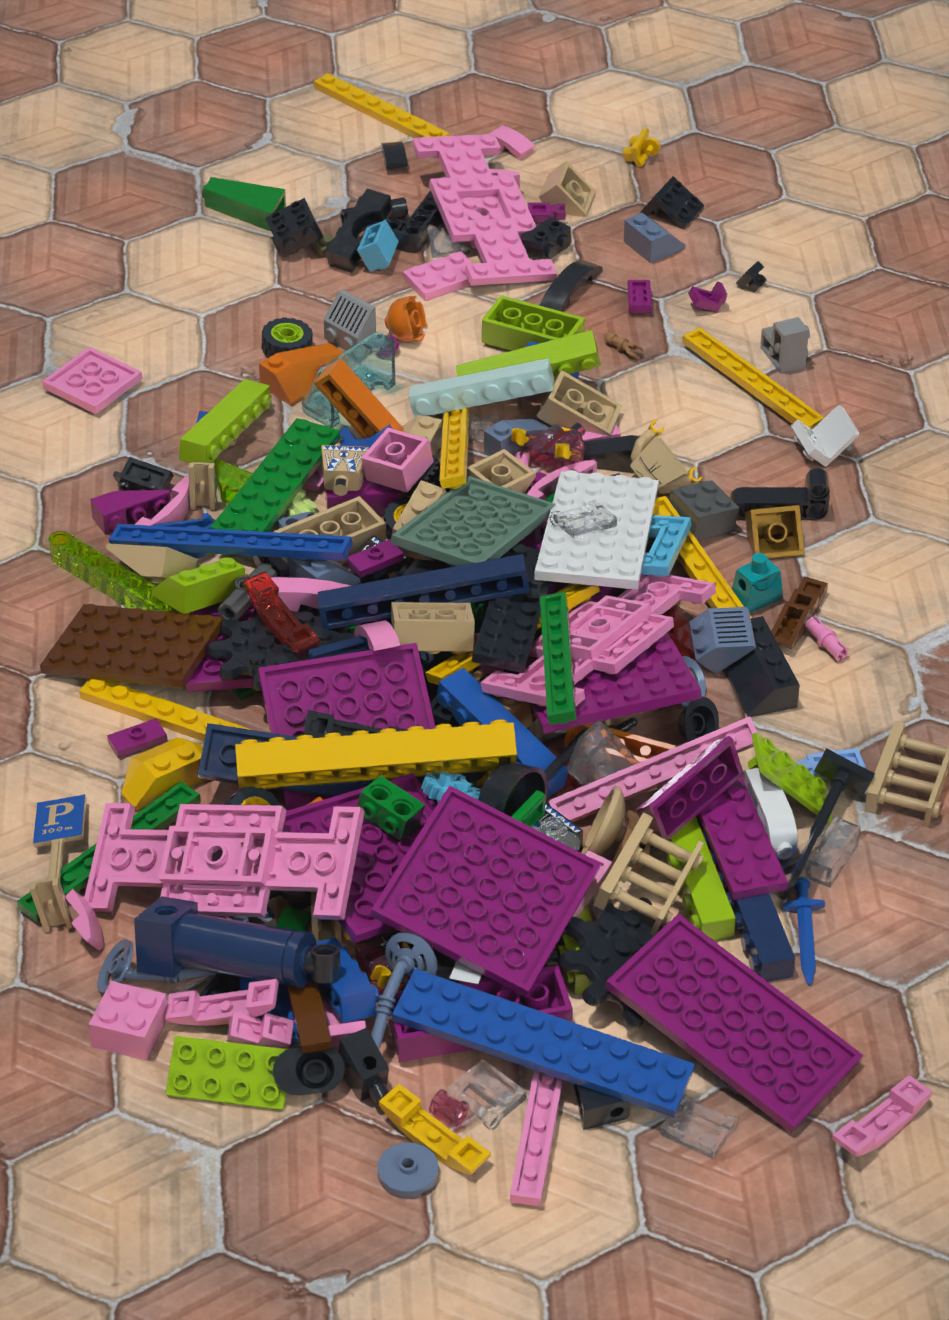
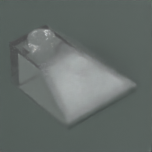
M598 720L579 737L567 771L585 786L640 762L621 740Z

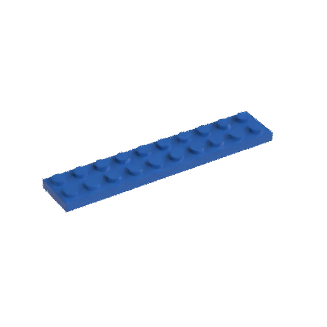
M414 969L392 1014V1021L673 1118H675L695 1067L694 1063L417 969Z

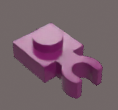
M550 202L528 203L529 212L535 223H542L550 217L556 220H566L565 204L550 206Z

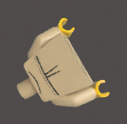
M657 420L652 421L648 430L636 440L631 453V460L633 462L630 466L636 474L631 478L649 477L652 480H659L658 493L660 494L671 493L672 489L688 486L700 481L702 476L697 479L692 476V472L697 468L694 467L687 471L660 437L665 427H662L659 431L655 430L654 425Z

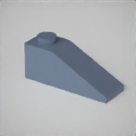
M537 419L501 420L484 430V454L491 456L505 449L515 456L516 453L532 446L529 443H524L521 446L511 441L513 428L523 429L526 431V437L538 439L539 441L540 437L542 439L547 437L544 434L545 432L552 434L551 428Z

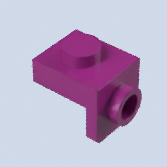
M716 282L712 291L692 286L688 292L693 305L697 309H706L713 312L719 311L728 295L721 282Z

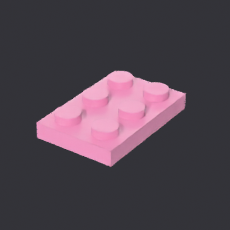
M460 251L404 270L403 279L424 301L471 286L465 273L466 264L473 263Z

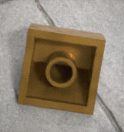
M799 505L753 509L745 512L747 538L753 554L763 553L767 558L805 555Z

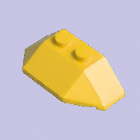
M177 737L132 757L122 787V797L127 803H131L135 807L136 812L151 804L179 782L192 787L207 780L198 778L203 745Z

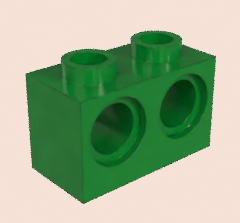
M380 775L361 791L357 807H361L365 811L364 818L401 841L420 825L425 804Z

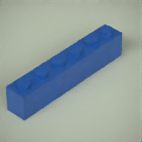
M464 668L439 681L436 699L443 708H446L453 714L459 724L478 722L479 725H488L494 720H506L507 723L514 722L517 750L515 762L539 767L544 771L556 758L490 693L482 692L481 684ZM565 765L548 782V796L565 787L569 771Z

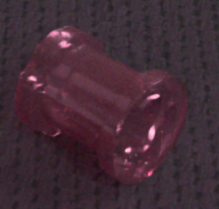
M440 1089L434 1095L429 1106L430 1113L433 1115L439 1114L450 1120V1124L455 1127L464 1121L469 1109V1103L464 1100L459 1102L448 1096V1092L444 1089Z

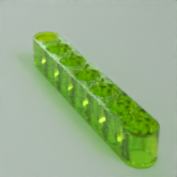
M56 531L49 536L51 560L55 564L124 607L179 613L176 609L152 596V590L156 587L155 585L70 533Z

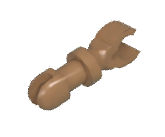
M607 332L604 335V340L607 344L617 346V350L621 352L626 351L633 359H638V356L632 350L640 349L641 352L644 351L638 343H631L624 337L619 338L613 332Z

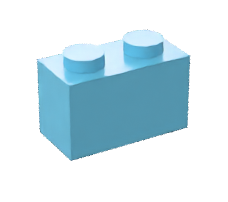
M384 220L366 228L357 251L370 272L377 269L383 270L390 265L399 241L387 221Z

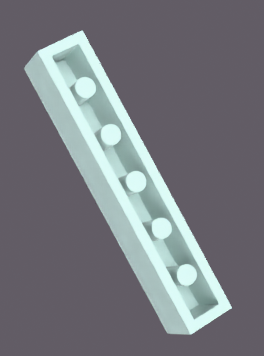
M548 358L414 385L410 387L409 401L414 418L418 415L429 416L553 391L554 376Z

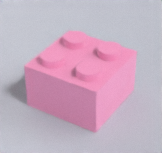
M387 428L361 457L366 480L404 492H408L434 462L429 439L392 428Z
M111 981L89 1023L92 1047L147 1061L166 1023V994Z

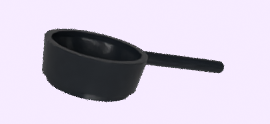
M589 728L582 729L544 771L539 767L514 761L498 766L486 779L478 800L493 801L495 809L510 817L537 790L545 794L546 803L548 782L590 738L591 730Z

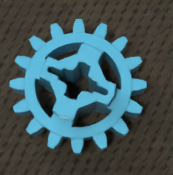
M435 771L432 774L427 773L421 786L423 793L429 795L430 799L437 800L438 803L449 785L477 800L481 790L474 787V783L467 782L465 776L445 771L440 774Z

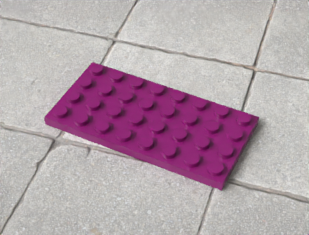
M677 914L614 973L605 985L607 990L791 1134L861 1062L863 1054L680 914Z

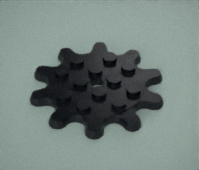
M259 604L255 606L253 618L250 620H224L220 631L221 634L229 638L211 642L207 649V655L211 658H226L229 660L220 667L219 676L228 680L241 675H249L254 678L252 682L253 689L262 691L258 668L309 660L308 651L310 649L354 638L355 635L353 633L335 632L341 627L323 629L321 616H314L310 606L301 604L298 612L286 609L273 611L268 605Z
M643 897L639 898L640 900L652 906V903L649 899ZM594 900L591 904V910L595 915L596 921L588 922L578 917H572L564 932L578 942L580 949L569 950L562 954L559 959L560 965L567 971L581 972L588 977L590 985L582 993L585 1003L591 1006H599L606 1001L615 1002L622 1008L624 1023L629 1027L639 1028L643 1025L644 1018L607 990L605 985L614 973L654 937L650 933L656 921L632 908L628 911H621L610 900L605 909L602 910L594 906Z

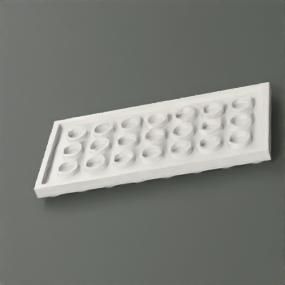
M574 470L561 471L553 503L556 505L549 514L535 568L534 580L638 590L659 480H652L649 477L630 478L625 475L608 476L601 473L586 474L578 473Z

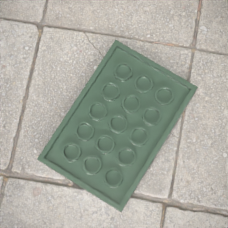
M468 476L466 484L460 488L451 489L392 534L391 544L399 546L406 551L422 554L427 558L443 561L451 566L499 559L547 520L551 509L556 504Z

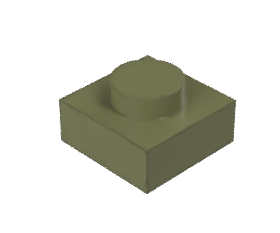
M331 233L323 235V238L311 244L312 248L321 258L326 257V247L334 239Z

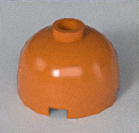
M416 296L399 298L388 309L387 316L385 317L386 328L399 341H422L425 337V333H421L422 327H426V315L422 303L416 302L415 299L418 298Z

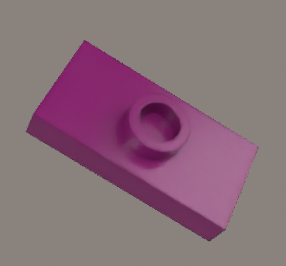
M628 280L629 313H652L650 280Z
M391 539L347 557V564L362 578L404 560V553L396 545L391 544Z
M157 718L107 735L108 743L118 759L168 741L167 734Z

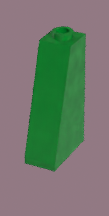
M211 177L202 189L205 207L268 231L271 230L266 217L286 207V191L282 188Z

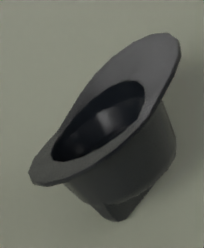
M703 696L702 699L690 701L686 709L679 715L678 729L686 739V742L719 729L718 710L709 698Z
M301 1047L291 1048L281 1053L273 1064L275 1083L282 1091L290 1095L300 1096L331 1091L341 1083L345 1073L343 1058L333 1048L302 1053Z

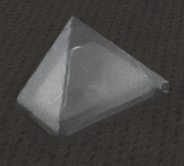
M429 225L428 234L432 258L446 257L458 252H462L464 255L471 253L472 250L461 242H452L448 233L433 225Z

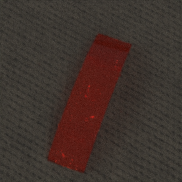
M266 571L243 580L244 588L256 611L270 631L292 651L299 653L320 644L321 640L307 623L302 625L279 597V587Z

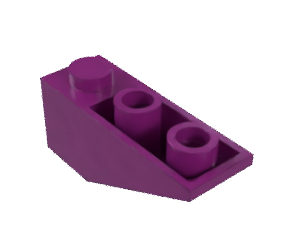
M169 490L112 491L90 499L92 518L103 533L108 534L115 530L117 524L133 525L142 517L147 519L155 517L171 501V494Z

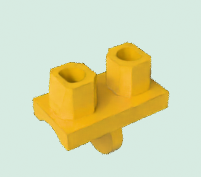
M648 128L642 129L639 136H632L629 140L630 147H625L623 150L625 161H635L636 167H642L648 156L657 155L661 148L660 143L656 139L649 138Z

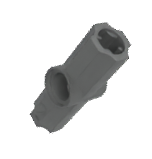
M262 562L249 576H243L236 580V589L218 607V613L224 620H238L247 610H252L260 604L259 601L248 599V583L252 579L277 577V573L271 565Z

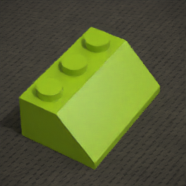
M222 558L220 561L211 564H202L198 568L183 570L179 574L169 576L152 590V596L182 614H186L225 601L236 589V580L245 576V567L232 558Z

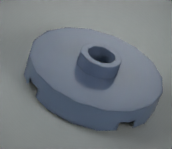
M400 1143L391 1146L381 1155L378 1161V1179L380 1184L382 1183L385 1186V1190L388 1193L400 1198H415L421 1196L422 1192L430 1191L438 1180V1161L435 1154L426 1146L417 1143Z

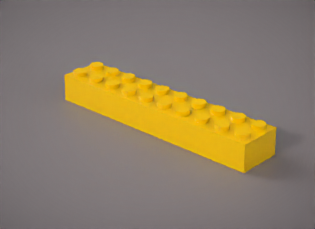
M494 720L488 725L468 722L464 723L462 727L441 724L435 726V729H424L422 726H414L408 728V731L399 732L396 729L388 728L374 734H369L368 731H356L348 736H341L340 733H329L324 735L323 738L302 735L298 736L297 740L275 737L269 739V742L260 743L257 740L249 739L241 741V744H235L239 790L245 787L249 788L250 786L273 789L283 786H311L370 781L377 779L380 775L386 779H394L411 773L416 777H423L427 773L432 774L433 771L439 774L443 771L451 774L493 771L506 762H515L517 757L514 722L507 723L506 720Z

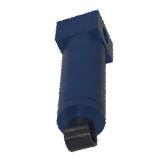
M161 896L134 918L137 972L174 978L184 968L258 981L277 979L278 984L299 988L306 986L311 978L318 983H332L341 977L339 947L333 944L317 945L314 935L310 932L198 914V902Z

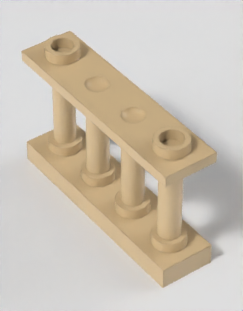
M894 721L875 770V775L867 791L865 812L875 814L879 804L884 805L886 802L925 812L923 827L929 828L932 817H938L941 802L938 801L949 773V746L946 748L908 738V735L904 734L905 723ZM906 748L942 757L944 760L942 765H937L901 756L899 750L904 751ZM900 766L936 775L937 779L934 784L895 774L892 769ZM891 784L931 795L929 801L926 802L887 792L888 789L885 787L886 785L891 786Z
M643 812L602 884L594 906L604 910L609 900L612 902L616 900L654 919L656 922L650 934L655 936L660 927L664 928L669 923L673 915L669 910L691 869L697 871L704 857V855L700 854L704 843L699 840L692 853L654 834L653 830L649 828L653 817ZM641 843L644 845L649 843L687 864L681 872L642 852L643 849L639 846ZM630 862L634 864L638 862L676 881L674 888L671 891L631 871ZM628 881L665 900L666 902L662 910L622 891V887L618 886L619 882L625 883Z

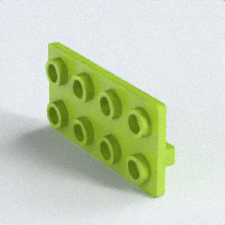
M757 732L752 734L751 737L756 756L748 761L749 769L759 768L760 773L783 789L784 794L788 793L818 815L827 796V785L823 779L815 777L803 764L795 762L786 751H781L775 747L769 738H764ZM832 813L827 821L828 824L833 821Z
M175 1036L166 1094L173 1097L283 1110L286 1092L282 1091L275 1083L273 1064L277 1057L288 1049Z

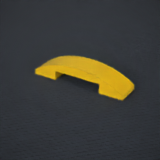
M397 1084L379 1101V1106L412 1142L426 1146L435 1154L438 1161L454 1170L471 1175L491 1156V1152L467 1135L462 1139L422 1109V1100L401 1084Z

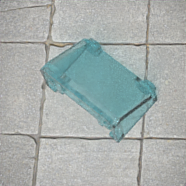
M379 332L373 333L320 368L302 399L303 413L331 428L340 424L339 411L314 385V382L324 368L340 358L370 391L376 385H384L386 390L395 386L394 339Z

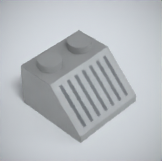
M341 289L324 318V339L359 357L377 344L376 307Z

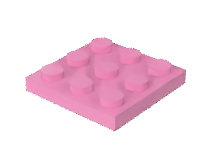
M88 347L45 378L42 384L43 389L97 414L140 382L143 377L141 371Z

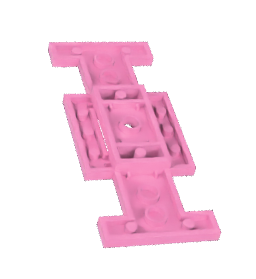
M495 134L413 138L412 147L416 157H438L447 177L430 179L429 187L452 242L470 241L472 248H477L483 263L466 264L465 273L470 285L554 281L557 277V271L552 260H530L520 239L523 235L534 229L536 225L514 176H492L483 156L498 155L500 153L501 147Z
M641 574L638 590L627 589L618 597L606 595L599 602L585 601L569 614L574 685L593 669L603 671L606 674L620 672L621 669L674 627L673 617L662 615L664 612L669 610L679 600L691 601L693 604H703L716 593L715 583L673 575L654 577L653 575ZM542 635L533 641L529 656L539 658L527 667L524 673L518 675L496 670L481 682L482 692L494 694L497 697L512 698L520 702L526 701L539 706H547ZM574 687L575 704L577 706L585 699L584 689Z
M131 803L105 804L84 897L94 912H112L118 886L162 887L160 897L164 896L198 902V914L240 917H265L270 890L316 891L317 897L313 915L317 919L344 920L365 812L361 807H334L329 833L282 832L286 809L283 806L180 804L176 826H170L169 830L131 829L135 807ZM218 850H223L221 858L213 862V854ZM193 884H212V885H193Z

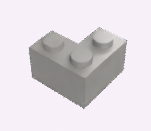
M799 317L775 322L773 326L761 330L760 348L780 373L806 366V357H808L807 345L810 338L809 327Z

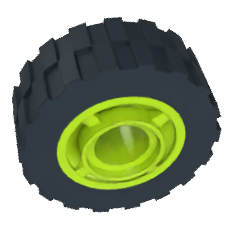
M283 317L269 321L262 330L261 348L263 353L269 358L276 353L311 347L313 340L312 329L307 323L295 318Z

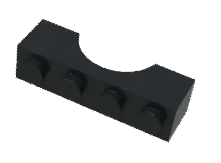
M367 188L364 194L358 198L356 206L352 212L348 213L346 221L342 227L338 228L336 236L326 247L325 254L329 266L353 273L362 259L357 251L360 243L356 238L368 226L389 218L393 212L390 195Z

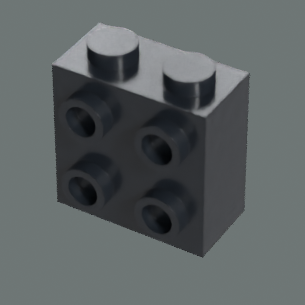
M305 198L294 201L291 205L275 211L266 217L273 237L284 257L294 254L298 250L314 244L324 237Z

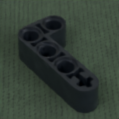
M431 191L428 192L408 221L398 219L386 220L399 241L395 250L407 253L421 251L443 221Z
M820 468L810 470L806 475L805 487H740L734 489L731 492L730 498L739 507L737 519L745 520V512L753 509L794 505L800 506L801 520H820L824 518L828 513L830 498L827 472Z

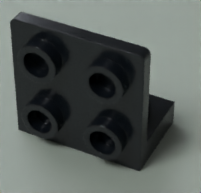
M672 176L640 212L648 216L652 211L656 214L662 209L684 229L704 207V204L680 181Z

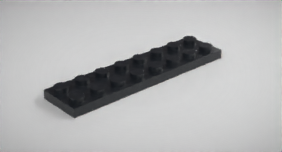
M516 544L505 553L504 557L523 554L530 592L490 599L471 662L524 673L541 616L540 596L547 595L551 581L534 580L540 550Z

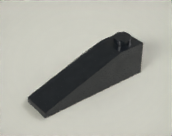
M628 435L569 444L570 451L579 453V458L569 457V459H564L563 457H556L555 464L570 465L577 462L594 460L597 462V469L636 474L630 466L633 462L631 460V453L636 440L640 436Z

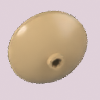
M614 785L606 796L581 850L582 854L585 855L587 851H591L601 856L611 847L614 841H621L626 831V827L622 825L626 808L621 787Z

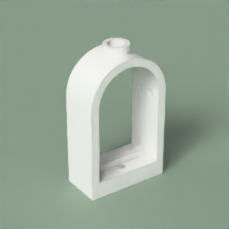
M759 768L745 770V785L776 856L780 859H788L795 855L797 851L798 838L794 815L783 789L762 775Z

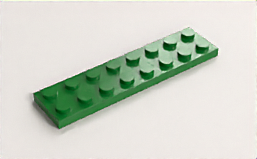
M296 418L211 525L210 529L269 532L322 463V445L335 446L340 439V430Z

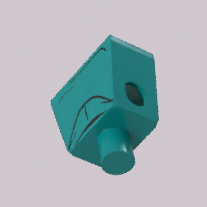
M763 553L753 554L751 563L736 570L732 590L743 606L749 609V614L783 598L781 571Z

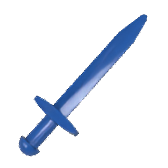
M799 877L794 884V888L797 889L798 900L784 903L782 907L783 911L797 912L801 969L807 985L810 986L813 983L816 967L811 911L825 908V901L809 899L808 889L811 883L806 877Z

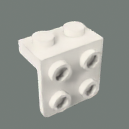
M841 405L835 407L813 429L798 419L791 425L796 434L794 436L795 440L805 448L803 450L805 456L811 461H818L825 467L859 436L858 429Z

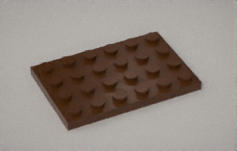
M83 604L40 664L42 674L184 688L206 655L209 644L214 642L220 634L221 624L224 620L223 617Z

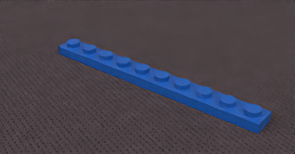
M117 524L109 538L110 544L168 547L179 552L345 561L353 545L351 536Z

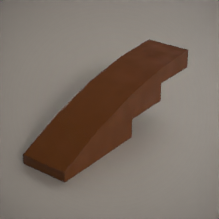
M803 577L799 588H795L790 600L785 602L771 631L779 646L793 649L806 630L805 623L808 619L814 617L828 590V583Z
M311 978L303 988L286 985L291 1013L302 1053L332 1049L317 982Z

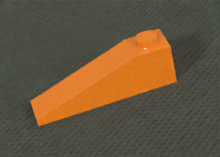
M330 343L276 353L259 363L260 383L270 385V393L288 405L293 406L311 395L315 386L314 382L318 377L317 371L324 364L327 365L340 358L343 359L345 353Z

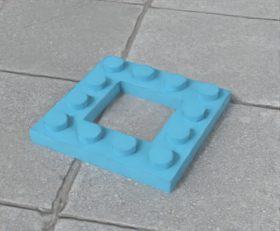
M653 515L648 538L656 539L650 552L645 553L641 574L653 575L654 577L669 576L692 526L691 517Z

